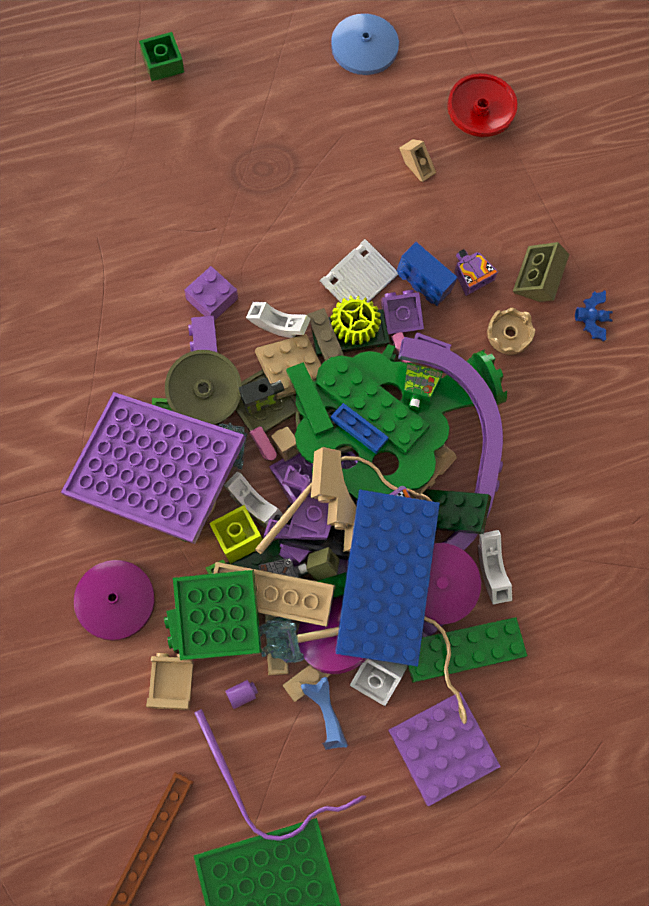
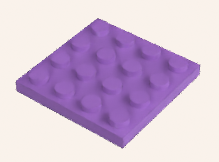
M461 692L459 693L467 714L466 724H463L460 719L458 700L456 695H453L388 730L427 806L436 803L501 767Z

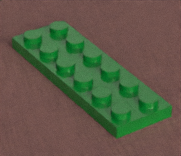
M340 357L316 382L317 387L340 405L344 403L388 436V442L403 454H406L430 428V424L343 357Z
M517 617L446 632L451 647V658L448 666L449 675L527 657ZM442 633L421 639L418 666L408 665L412 683L445 676L444 665L447 657V647Z

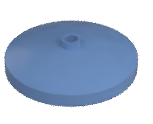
M356 14L347 17L337 25L331 40V49L335 60L344 69L359 75L377 74L387 69L395 61L399 48V38L394 27L385 19L372 14Z

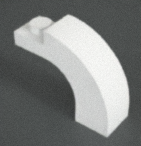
M238 471L224 484L235 502L240 507L245 505L250 516L265 529L270 518L279 521L283 516L282 512L261 497Z
M499 530L485 532L484 535L479 534L480 545H478L480 566L492 604L512 601V585L507 577L502 559L501 534Z

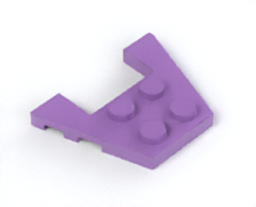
M289 465L282 484L299 489L302 494L311 482L307 477L300 475L295 471V468ZM310 492L294 513L290 525L286 524L275 538L326 540L331 525H327L329 503H320L318 499L311 498ZM269 519L263 537H266L278 521Z

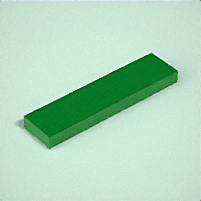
M304 362L287 368V375L315 436L333 430L334 426Z

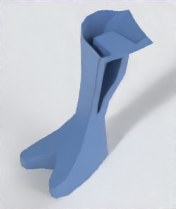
M327 677L321 678L316 685L302 684L301 689L304 694L314 700L322 710L327 733V740L322 743L325 750L347 747L348 744L340 722L331 705Z

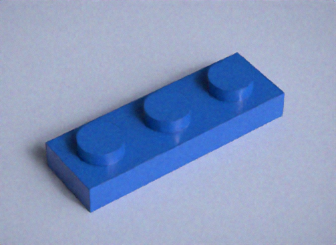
M344 403L331 416V420L375 454L379 452L389 439L388 436Z

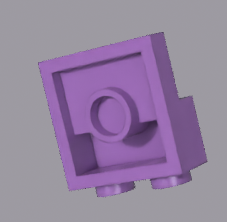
M414 290L402 291L403 295H396L395 292L386 293L385 297L381 298L388 334L424 329L419 292L414 293Z

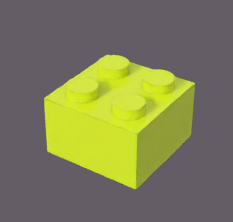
M245 505L209 523L230 564L256 551L255 549L263 540Z

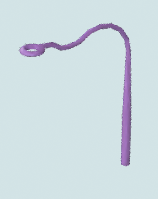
M202 709L195 712V716L244 819L253 832L263 838L281 841L294 837L303 831L309 821L319 813L326 810L339 812L356 805L366 798V795H362L340 807L325 806L308 815L301 827L292 833L282 836L263 833L254 826L248 817L225 759Z

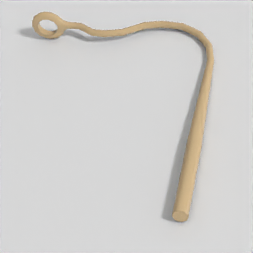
M354 456L341 457V461L356 460L369 465L377 472L385 485L392 490L398 489L385 480L379 468L370 461ZM312 482L255 550L259 554L265 551L309 495ZM407 489L408 493L414 495L417 499L432 501L424 494Z
M424 616V621L433 624L442 633L447 647V657L444 665L445 680L447 686L457 697L460 719L463 724H466L467 714L460 693L451 685L448 666L451 658L449 639L445 630L436 621ZM339 627L298 634V643L338 636Z

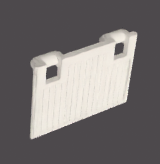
M364 239L356 249H353L320 282L341 303L343 298L349 301L350 296L356 299L358 295L360 300L366 297L368 303L398 275V272ZM367 250L369 253L363 257L361 253ZM336 277L338 281L333 285L331 281Z

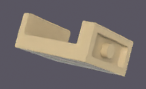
M157 653V656H151L150 690L146 707L190 710L194 660H180L179 654H177V658L169 657V654Z

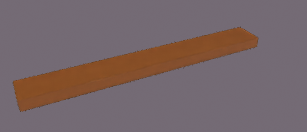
M177 772L174 773L106 906H131L194 781Z

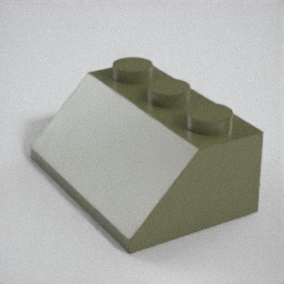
M559 242L528 246L513 292L538 302L554 301L569 253Z

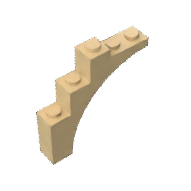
M322 447L314 452L311 498L318 499L320 503H329L327 525H332L337 530H345L344 552H350L356 505L350 497L344 482L341 467V451Z

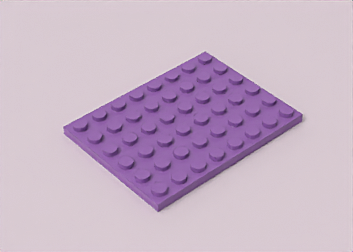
M113 392L61 493L195 544L246 437L243 434Z

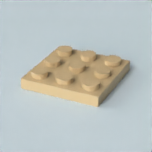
M307 334L255 349L257 358L270 384L281 380L285 391L276 394V399L296 394L286 372V369L304 362L312 381H316L321 363Z

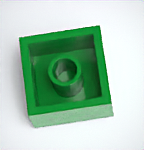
M173 32L139 41L141 53L151 81L184 73L183 59Z

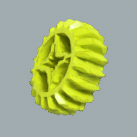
M358 295L356 299L350 296L349 301L343 298L342 303L338 302L336 304L337 308L332 310L331 325L334 328L335 334H339V340L345 338V343L351 340L353 345L356 341L361 345L363 339L368 342L370 337H375V332L379 331V325H381V320L379 319L381 315L377 312V306L372 307V301L367 303L366 297L360 300ZM363 312L368 315V317L370 318V321L367 320V318L363 316V314H362ZM341 319L349 325V329L343 325Z

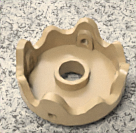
M509 308L502 312L500 310L496 311L487 329L488 339L493 348L508 355L519 354L530 346L535 334L531 315L528 312H520L515 308ZM511 329L515 332V335L508 336L505 331Z

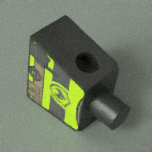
M268 378L239 387L241 400L249 416L276 403L275 395L285 391L281 380L270 384Z

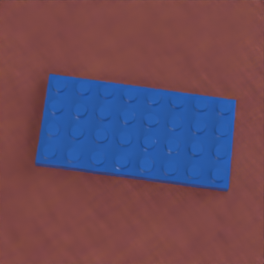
M359 490L335 654L418 666L440 503Z

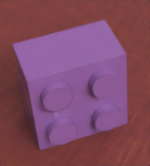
M212 266L184 290L186 300L204 316H214V321L238 299L237 289Z

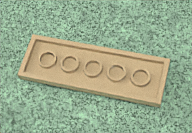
M221 562L215 563L213 574L254 570L259 613L328 626L335 585Z

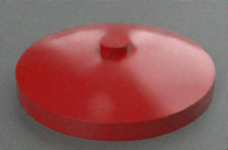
M484 73L472 74L460 79L451 89L447 104L448 113L453 123L463 132L477 137H491L504 132L514 121L518 106L513 89L504 80Z

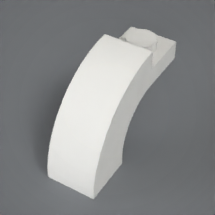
M253 302L246 317L256 326L287 338L304 335L310 322V318L307 315L286 314L274 309L266 302Z

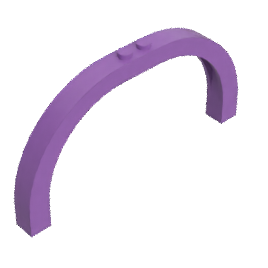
M404 337L401 341L398 359L428 365L443 371V373L454 379L465 390L477 410L481 422L483 445L475 493L489 494L491 496L489 515L495 492L499 488L498 473L501 472L503 462L501 461L503 429L494 396L480 374L459 355L434 343ZM454 532L442 543L451 544L465 550L478 534Z

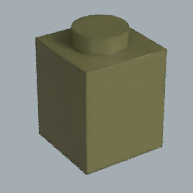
M327 547L309 554L306 569L310 575L319 581L338 574L340 559Z

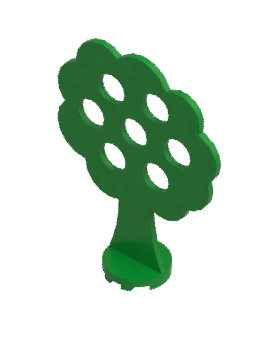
M485 349L474 353L467 362L486 382L496 404L505 403L507 401V391L503 392L501 385L504 376L501 368L496 370L494 366L495 357L493 354L487 355ZM362 352L353 358L347 356L331 357L322 363L318 369L316 381H313L325 409L329 408L336 411L341 405L317 387L316 382L340 357H343L379 386L394 385L402 394L400 402L408 407L410 400L403 398L407 363L391 362L386 356L378 352ZM446 375L441 379L429 405L421 403L420 410L413 411L430 424V428L406 454H403L387 441L379 452L375 454L340 426L315 436L296 395L297 410L304 417L297 426L295 433L296 448L301 456L311 464L314 461V452L322 447L336 450L342 446H349L357 451L360 458L371 463L379 453H391L398 459L399 468L391 475H383L385 480L397 488L404 486L406 489L418 490L428 484L434 475L436 466L434 452L441 449L448 440L450 428L443 414L456 409L471 407L474 404L465 390L454 379ZM358 461L354 467L342 469L349 495L358 500L359 490L390 494L394 491L381 481L373 468L365 463Z

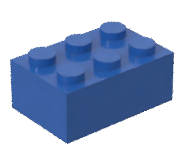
M417 242L401 256L397 268L400 278L407 280L415 291L421 292L429 303L436 306L451 293L458 278Z

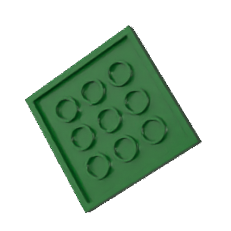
M254 570L173 578L180 660L262 652Z

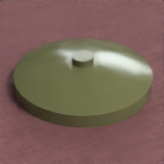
M195 350L184 354L173 363L166 376L165 395L173 412L216 425L230 417L237 408L241 398L239 387L242 386L238 370L224 355L211 350Z

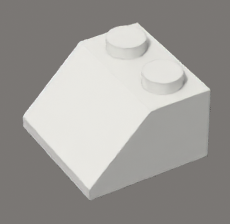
M367 659L361 664L350 686L386 706L408 665Z

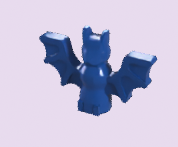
M605 290L600 293L593 292L591 298L583 301L585 308L577 307L575 311V320L585 322L583 330L588 331L592 335V339H600L602 342L606 340V329L599 327L595 321H613L610 319V314L613 311H598L595 309L596 305L603 304L606 301Z

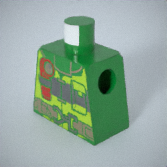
M407 362L403 398L410 400L408 408L413 411H419L421 403L426 405L431 403L441 382L443 371Z

